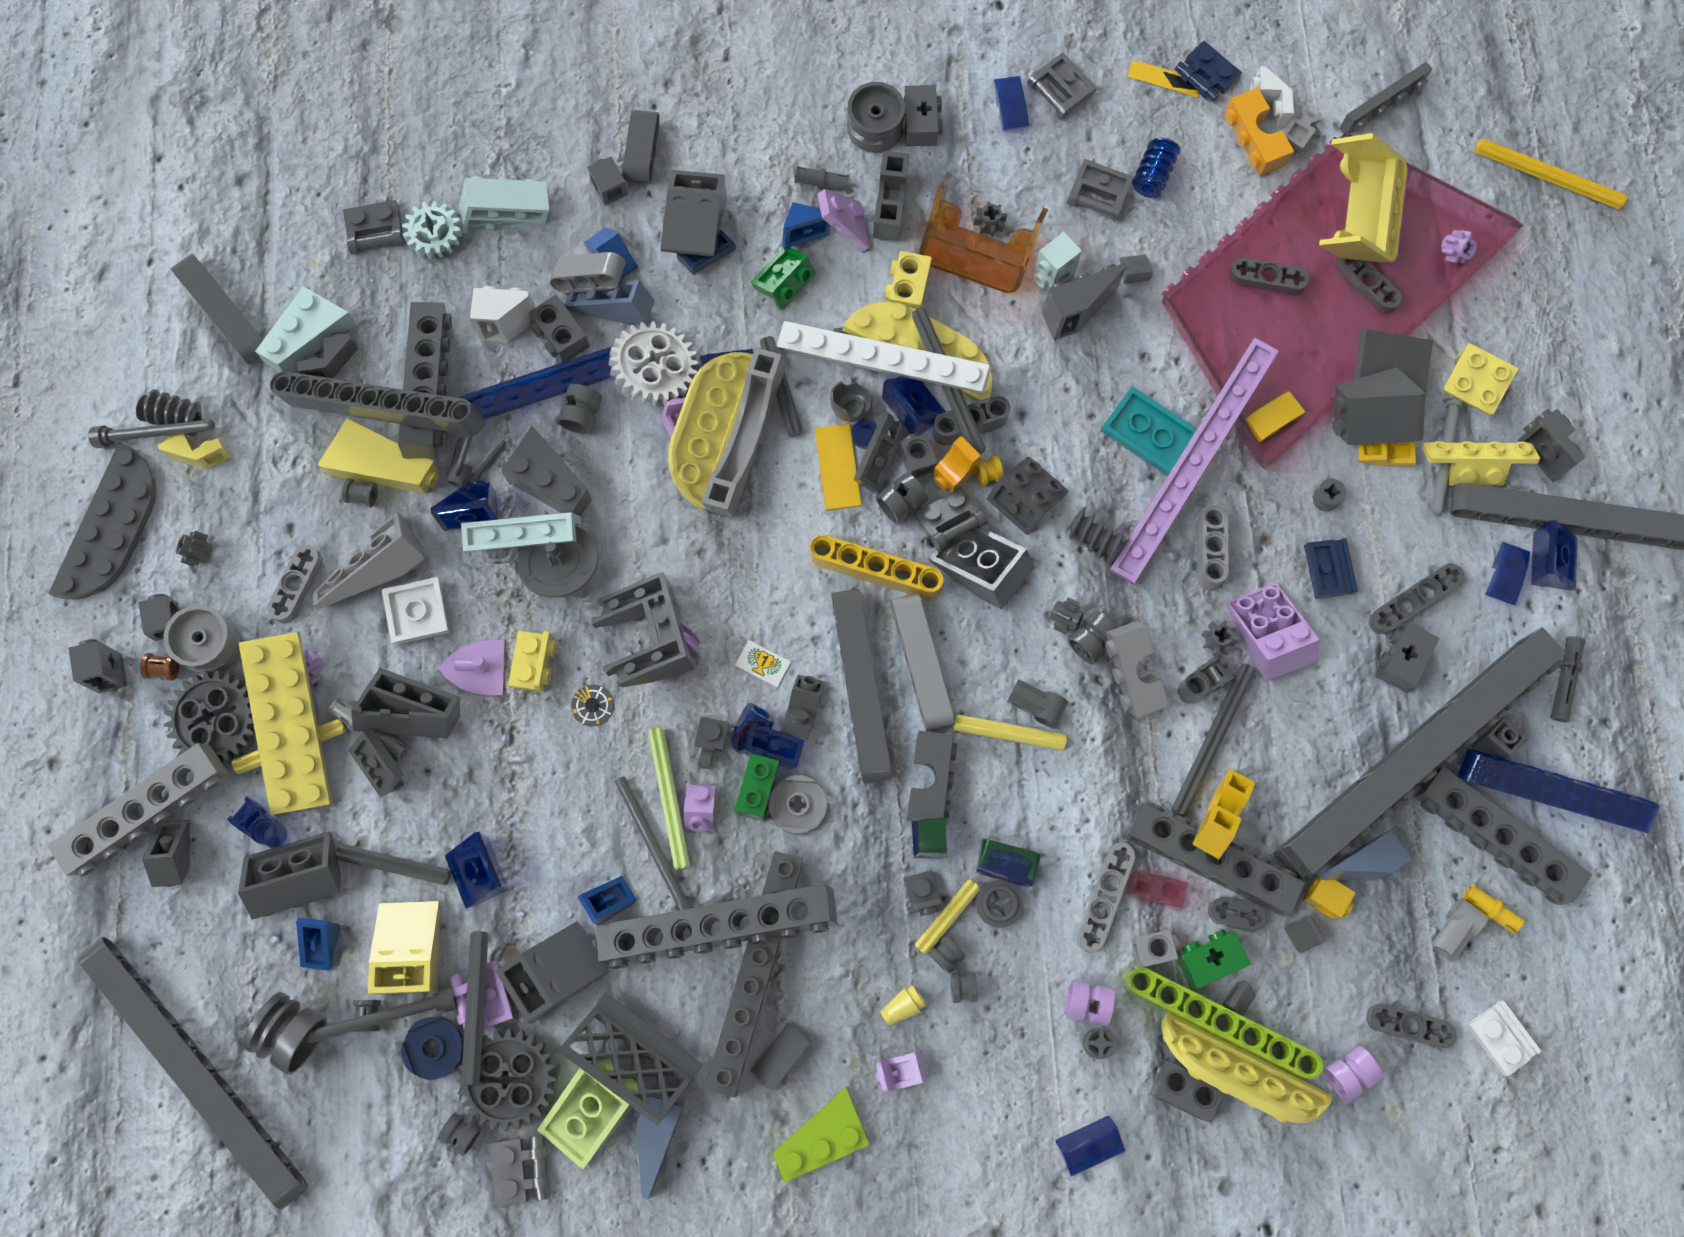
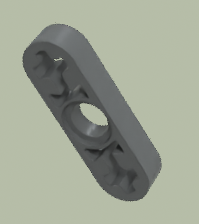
M1246 257L1236 259L1229 270V277L1235 284L1291 295L1300 294L1309 282L1308 273L1300 267ZM1240 267L1244 268L1246 275H1241ZM1262 272H1273L1276 280L1272 282L1266 281L1262 276ZM1283 274H1284V277H1283V280H1284V281H1283V283H1280V280L1282 279V276H1283ZM1292 277L1297 278L1298 285H1294Z
M1338 258L1336 260L1335 267L1337 271L1376 310L1387 314L1393 312L1400 304L1402 299L1400 291L1369 261L1351 259L1354 263L1346 265L1345 261L1350 259ZM1361 268L1362 270L1359 272L1358 275H1356L1355 272H1358V270ZM1362 276L1372 277L1375 285L1371 287L1364 285ZM1380 286L1382 288L1381 291L1379 290L1378 293L1375 294L1374 292H1376V290ZM1389 296L1392 299L1391 302L1385 303L1383 299Z
M1387 1004L1373 1005L1366 1013L1367 1024L1377 1032L1435 1048H1448L1456 1041L1457 1034L1454 1026L1441 1019ZM1383 1010L1385 1017L1397 1018L1395 1024L1388 1022L1382 1023L1380 1026V1020L1375 1019L1376 1013H1382ZM1408 1017L1414 1018L1418 1023V1031L1414 1035L1408 1034L1404 1029V1021ZM1442 1027V1032L1446 1033V1039H1440L1439 1041L1438 1036L1426 1034L1427 1028L1440 1030Z

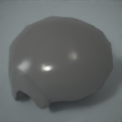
M840 381L831 389L830 404L834 414L839 419L846 422L863 420L871 412L872 396L868 389L857 382L846 385Z

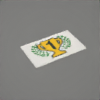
M748 640L735 666L778 687L791 661Z

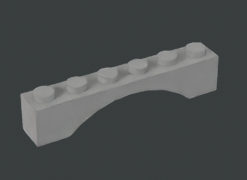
M755 347L746 373L742 400L733 431L718 465L709 478L701 501L708 511L734 518L786 368L781 354Z

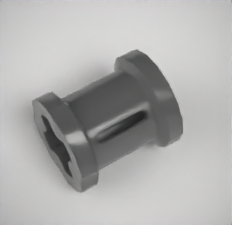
M351 478L346 479L342 488V501L344 503L355 501L365 503L367 507L375 505L378 495L376 483L371 482L368 485L357 483Z
M353 1000V1006L356 1007L355 1018L366 1015V1009H368L367 1015L377 1012L378 1006L381 1005V1000ZM375 1025L353 1032L380 1031V1026Z

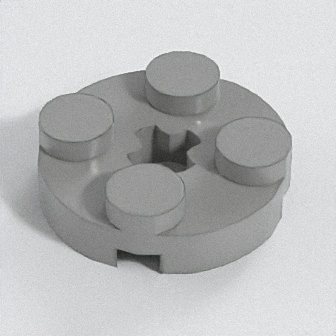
M803 775L789 776L775 786L770 794V815L776 826L783 831L795 835L806 834L817 829L824 819L827 811V798L823 789L810 777ZM796 797H800L802 803H806V808H802L800 813H796L794 808L789 806L790 802H795Z

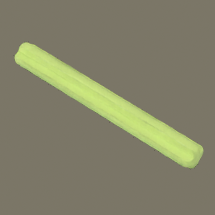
M654 728L649 730V738L673 865L676 870H682L690 867L667 741L664 729Z

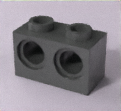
M557 295L529 311L533 321L529 325L538 338L540 336L544 337L547 341L544 345L553 358L558 356L563 364L590 347L586 334ZM548 318H555L552 323H544ZM564 338H570V339H571V340H570L568 343H566V344H560V343H559V342H560L562 339H564Z
M1174 1058L1173 1062L1163 1061L1149 1095L1204 1122L1212 1123L1224 1093L1203 1080L1193 1078L1188 1073L1187 1068L1178 1059ZM1173 1073H1176L1181 1079V1085L1175 1091L1168 1085V1078ZM1200 1087L1206 1088L1209 1094V1098L1204 1104H1200L1196 1098V1092Z

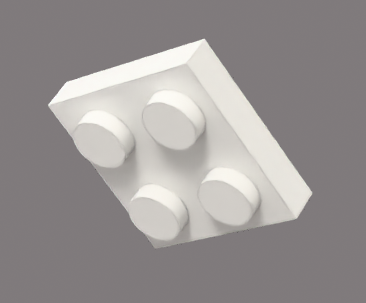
M438 577L382 589L390 640L393 645L450 633L441 581Z

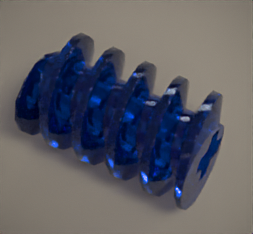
M1161 137L1149 141L1143 158L1140 161V166L1132 180V186L1137 193L1148 198L1161 197L1160 191L1166 188V182L1169 180L1170 173L1174 169L1173 164L1177 162V156L1181 152V147L1176 142Z

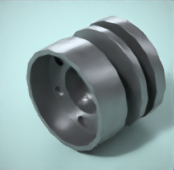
M278 992L262 1006L254 1017L244 1036L243 1048L248 1052H255L256 1056L260 1059H264L271 1054L270 1064L283 1073L292 1075L306 1062L319 1041L307 1043L304 1037L310 1030L326 1026L327 1018L311 1008H305L299 1012V1001L290 1000L289 995L284 992Z

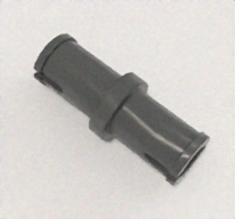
M797 166L794 183L818 186L817 189L823 190L824 187L846 192L849 175L826 172L825 168L815 170Z

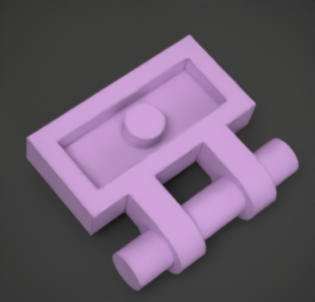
M497 960L487 963L484 1029L515 1019L507 990L495 972L500 968ZM456 974L449 977V981L459 1015L456 1017L459 1025H462L464 1030L467 983L463 984L461 975Z

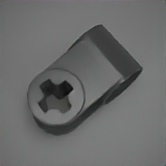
M1219 654L1201 665L1179 684L1178 695L1183 702L1194 704L1235 679V676L1233 674L1230 675L1220 662L1221 657ZM1188 683L1196 684L1199 688V694L1193 693L1189 689Z

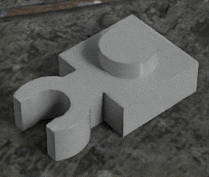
M1308 105L1303 108L1299 118L1294 116L1283 131L1293 150L1298 153L1302 152L1314 135L1316 129L1313 127L1317 125L1322 115L1319 112L1316 117H1309L1307 112L1310 106Z

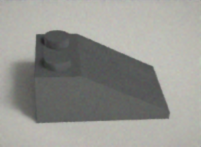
M978 526L947 542L946 547L940 550L936 548L928 558L932 564L978 598L1001 610L1034 569L1026 548Z

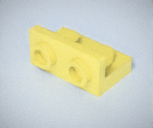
M518 631L508 682L509 688L544 693L545 685H549L552 671L551 668H548L550 657L555 656L557 646L556 640H553L554 638L549 631H543V634Z

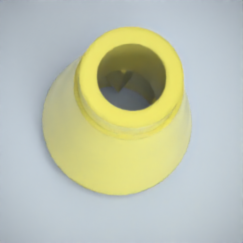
M912 985L909 988L904 987L880 1013L886 1023L891 1026L894 1023L896 1024L922 1013L921 1009L927 1005L917 988Z

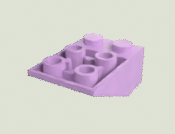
M1277 583L1226 602V606L1252 662L1266 681L1318 662L1320 639Z

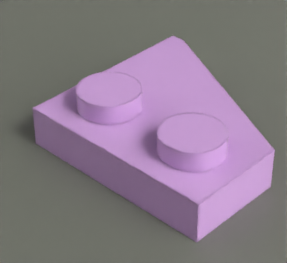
M827 189L819 192L817 195L822 218L831 226H834L844 238L851 236L857 241V249L860 252L869 249L864 209L861 202Z

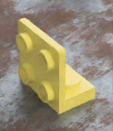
M1468 343L1457 354L1454 360L1457 364L1442 390L1450 396L1491 416L1496 411L1519 368Z

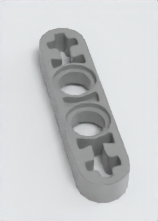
M1116 843L1110 847L1106 854L1077 933V944L1085 952L1098 951L1102 948L1107 938L1135 861V852L1127 843ZM1121 849L1125 850L1124 855L1128 857V861H1122L1118 869L1124 870L1123 875L1117 870L1108 869V865L1112 868L1116 865L1118 857L1114 855V852H1119ZM1108 875L1116 877L1119 882V887L1114 892L1107 891L1103 886V880ZM1101 902L1108 907L1109 914L1107 918L1098 919L1095 917L1093 907L1096 903ZM1088 920L1098 925H1104L1103 930L1099 927L1096 929L1094 937L1098 939V943H1093L1090 947L1086 945L1087 940L1083 938V935L1089 934L1093 928V925L1087 924Z

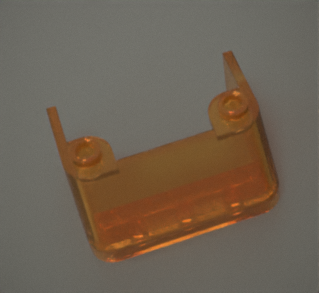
M947 174L937 189L919 254L932 257L931 267L1004 293L1015 292L1020 287L1028 268L1048 209L1043 207L1033 231L1025 228L1016 230L1008 244L982 234L980 235L979 233L959 227L962 218L960 208L956 204L945 200L952 179V175Z

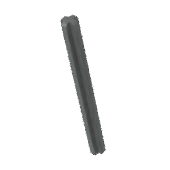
M920 308L913 311L912 319L926 351L945 355L926 309ZM942 385L965 440L979 454L984 453L986 446L961 389Z
M1243 663L1239 667L1235 679L1171 808L1174 814L1185 817L1188 814L1256 672L1253 666Z

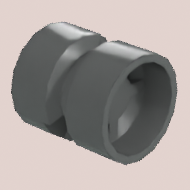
M570 384L564 397L566 405L561 407L557 423L571 432L585 435L590 434L596 419L593 413L598 412L603 398L602 395L590 387Z
M905 472L894 481L893 488L886 487L875 497L881 510L895 524H899L910 515V509L917 510L928 501L927 493L922 485L908 472Z
M1094 611L1084 621L1085 628L1078 627L1067 639L1072 650L1089 664H1095L1105 654L1103 649L1105 642L1108 641L1106 632L1118 628L1108 616L1099 611Z

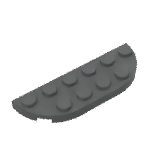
M120 442L118 443L48 594L52 597L60 599L86 598L88 594L94 593L101 588L106 589L125 570L149 519L156 499V482L148 466L149 464L131 447Z

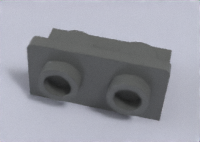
M372 728L363 731L348 751L380 797L401 789L404 785L401 780L404 774L400 770L399 765L394 761L382 740L379 739Z

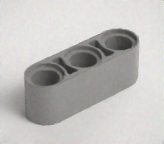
M613 252L562 256L557 260L550 278V285L562 293L615 289L618 287L626 262L620 255Z
M1219 505L1207 507L1197 520V580L1204 589L1214 590L1222 584L1229 572L1228 515L1226 510ZM1206 517L1215 518L1218 525H1211ZM1207 543L1216 545L1218 552L1209 550ZM1207 570H1214L1218 574V579L1209 577Z

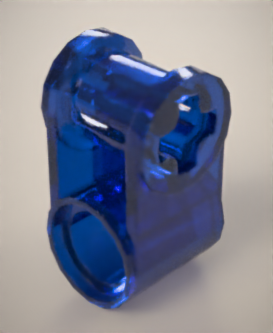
M246 796L244 798L245 803L233 816L229 815L227 820L258 844L268 848L281 846L287 837L286 828L272 817L262 805L251 797ZM269 827H273L272 836L265 840V831Z

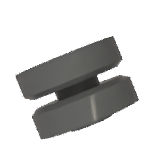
M869 82L860 85L852 92L848 100L847 132L850 140L858 148L867 152H883L891 149L899 142L903 134L905 102L901 93L893 86L884 82Z

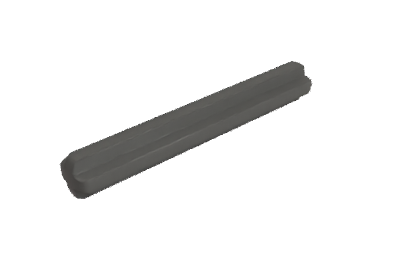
M768 336L760 340L761 349L778 353L774 337ZM784 372L776 397L788 436L795 437L802 434V426Z
M340 844L337 847L335 858L340 861L442 885H447L451 877V871L446 868Z

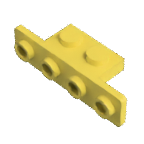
M1436 441L1425 442L1422 446L1429 463H1451L1448 478L1449 486L1459 483L1504 486L1511 464H1538L1540 460L1533 444L1526 442L1473 443L1465 441L1462 443H1446Z

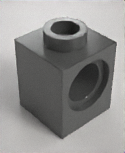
M611 156L606 159H599L587 167L590 180L604 206L628 195L625 180Z
M917 433L911 434L900 442L899 452L908 473L915 478L934 473L938 462L927 433L922 435ZM921 451L924 457L914 458L910 453Z
M155 594L149 596L148 600L138 602L144 635L154 641L164 639L163 634L166 625L179 609L178 603L169 596Z

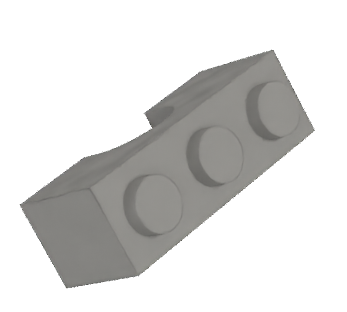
M1136 621L1107 631L1108 641L1105 642V648L1115 664L1112 672L1116 683L1120 684L1123 694L1120 695V701L1124 710L1138 718L1169 707L1162 680L1153 674L1138 677L1136 673L1138 662L1143 657L1154 653L1147 626Z

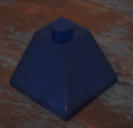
M474 481L468 486H462L430 508L432 516L443 531L460 529L461 523L499 520L495 490L490 482L486 483L485 481Z

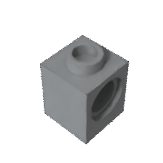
M1170 929L1130 939L1138 968L1178 959L1177 953L1180 952L1176 935L1171 934ZM1153 940L1159 941L1163 946V953L1160 957L1155 956L1151 952L1150 945Z

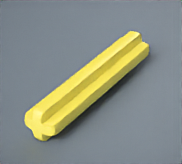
M970 879L966 881L916 942L915 946L920 952L925 955L928 954L977 895L980 887Z

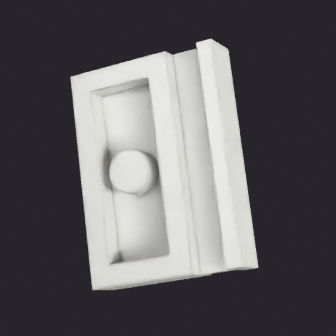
M1504 1000L1497 1001L1494 1006L1486 1009L1466 1024L1469 1031L1503 1076H1510L1530 1061L1534 1055L1542 1052Z

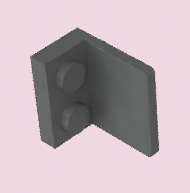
M1026 457L1000 478L986 500L1022 532L1028 535L1034 530L1045 513L1061 501L1069 491L1060 481L1044 470L1038 462L1034 461L1031 457Z

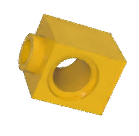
M1316 876L1302 901L1328 918L1335 920L1342 918V916L1346 917L1351 912L1354 906V902L1351 900L1355 892L1336 880H1322L1320 876Z

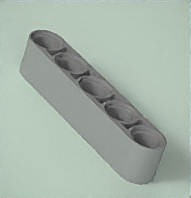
M918 593L891 599L890 604L925 731L954 725L952 708L920 596Z

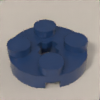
M436 1017L422 1019L410 1027L405 1041L402 1043L401 1056L403 1063L409 1072L427 1080L444 1078L461 1064L463 1060L464 1039L459 1028L450 1020ZM430 1040L440 1043L441 1049L438 1050L436 1057L433 1054H426L425 1049L429 1047Z

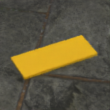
M850 424L814 428L826 511L861 506L858 482L853 480L857 471Z

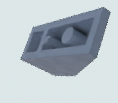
M640 280L619 281L618 287L611 290L569 293L564 306L569 311L627 324L647 322L655 300Z
M1390 830L1361 846L1329 867L1319 876L1322 880L1376 881L1385 876L1391 880L1404 873L1403 866L1412 861L1394 831Z
M646 1097L648 1106L659 1113L663 1108L661 1098ZM674 1104L658 1126L635 1110L634 1116L638 1118L636 1132L641 1193L644 1199L648 1200L654 1190L684 1109L681 1105Z

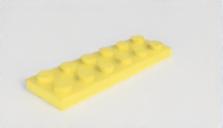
M294 632L239 642L270 814L275 815L331 804L332 799L301 633Z

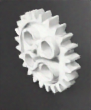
M654 321L651 322L650 328H647L641 322L639 330L631 325L629 333L622 331L620 339H615L614 347H611L610 356H612L609 359V366H612L610 375L617 376L615 385L624 384L622 393L631 391V400L640 396L643 405L647 399H651L653 406H656L659 399L665 405L669 397L671 399L678 398L679 394L685 396L687 388H689L697 373L698 361L695 360L697 352L690 351L692 342L683 343L685 334L676 336L675 327L670 331H666L665 323L661 325L660 329L656 328ZM654 345H659L663 349H657ZM630 356H636L640 360H633ZM667 367H674L678 371H671ZM644 378H651L655 382H648Z

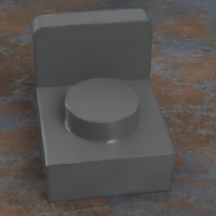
M932 870L904 877L903 881L912 913L920 912V916H925L938 912L937 906L942 905V899L939 897Z

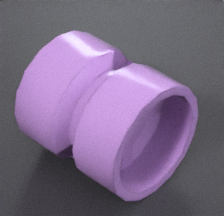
M1072 979L1066 997L1065 1018L1081 1022L1088 1018L1090 1024L1108 1027L1114 1008V988L1096 985L1093 989L1087 982ZM1091 999L1095 1000L1093 1008H1089Z
M1358 1046L1345 1054V1062L1341 1060L1335 1061L1324 1068V1074L1329 1084L1346 1103H1350L1358 1098L1363 1092V1087L1371 1089L1384 1080L1379 1065L1362 1046Z

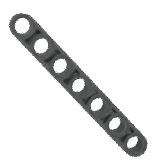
M860 589L831 593L862 781L865 784L892 779L891 765Z

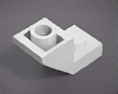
M1260 66L1256 77H1252L1250 90L1259 88L1267 104H1273L1272 116L1276 117V127H1286L1294 114L1293 90L1266 66Z

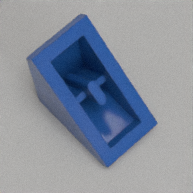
M792 203L783 228L782 247L784 249L829 235L831 225L822 218L820 208Z
M605 227L584 242L592 254L613 252L625 260L626 263L620 280L638 268L617 232Z
M623 876L578 896L591 921L596 925L604 923L637 901Z
M298 917L296 926L300 967L330 971L340 924Z

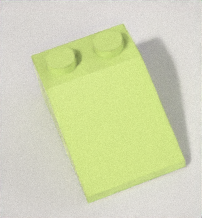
M597 1060L598 1069L602 1072H614L611 1060ZM579 1068L537 1130L581 1169H585L633 1107ZM633 1078L622 1079L625 1089L628 1091H639L637 1082Z

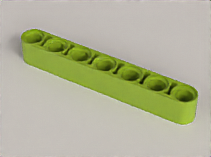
M1132 969L1124 977V987L1131 995L1298 1078L1312 1079L1319 1076L1322 1072V1059L1314 1051L1149 969ZM1137 973L1143 975L1146 979V986L1143 990H1138L1133 984V978ZM1164 987L1169 988L1173 993V1000L1170 1004L1164 1003L1161 999L1160 994ZM1192 1001H1196L1201 1009L1199 1016L1196 1018L1192 1017L1188 1011V1006ZM1219 1015L1225 1016L1228 1021V1026L1223 1032L1216 1026V1019ZM1248 1028L1255 1033V1041L1252 1045H1248L1244 1040V1032ZM1276 1042L1283 1049V1054L1279 1059H1276L1272 1054V1046ZM1304 1056L1309 1059L1311 1064L1309 1071L1306 1073L1300 1068V1060Z

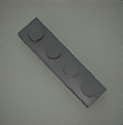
M1424 62L1348 113L1339 129L1345 136L1354 130L1356 132L1362 130L1369 123L1370 119L1373 117L1378 119L1385 114L1389 106L1392 104L1399 105L1413 90L1415 92L1420 91L1428 83L1427 77L1433 68L1427 62Z

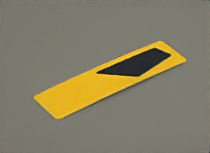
M1136 60L1132 61L1128 77L1196 98L1199 97L1198 89L1189 82L1185 83L1180 78L1181 75L1179 73Z

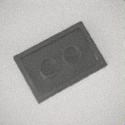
M1361 329L1353 380L1397 367L1426 393L1433 341Z

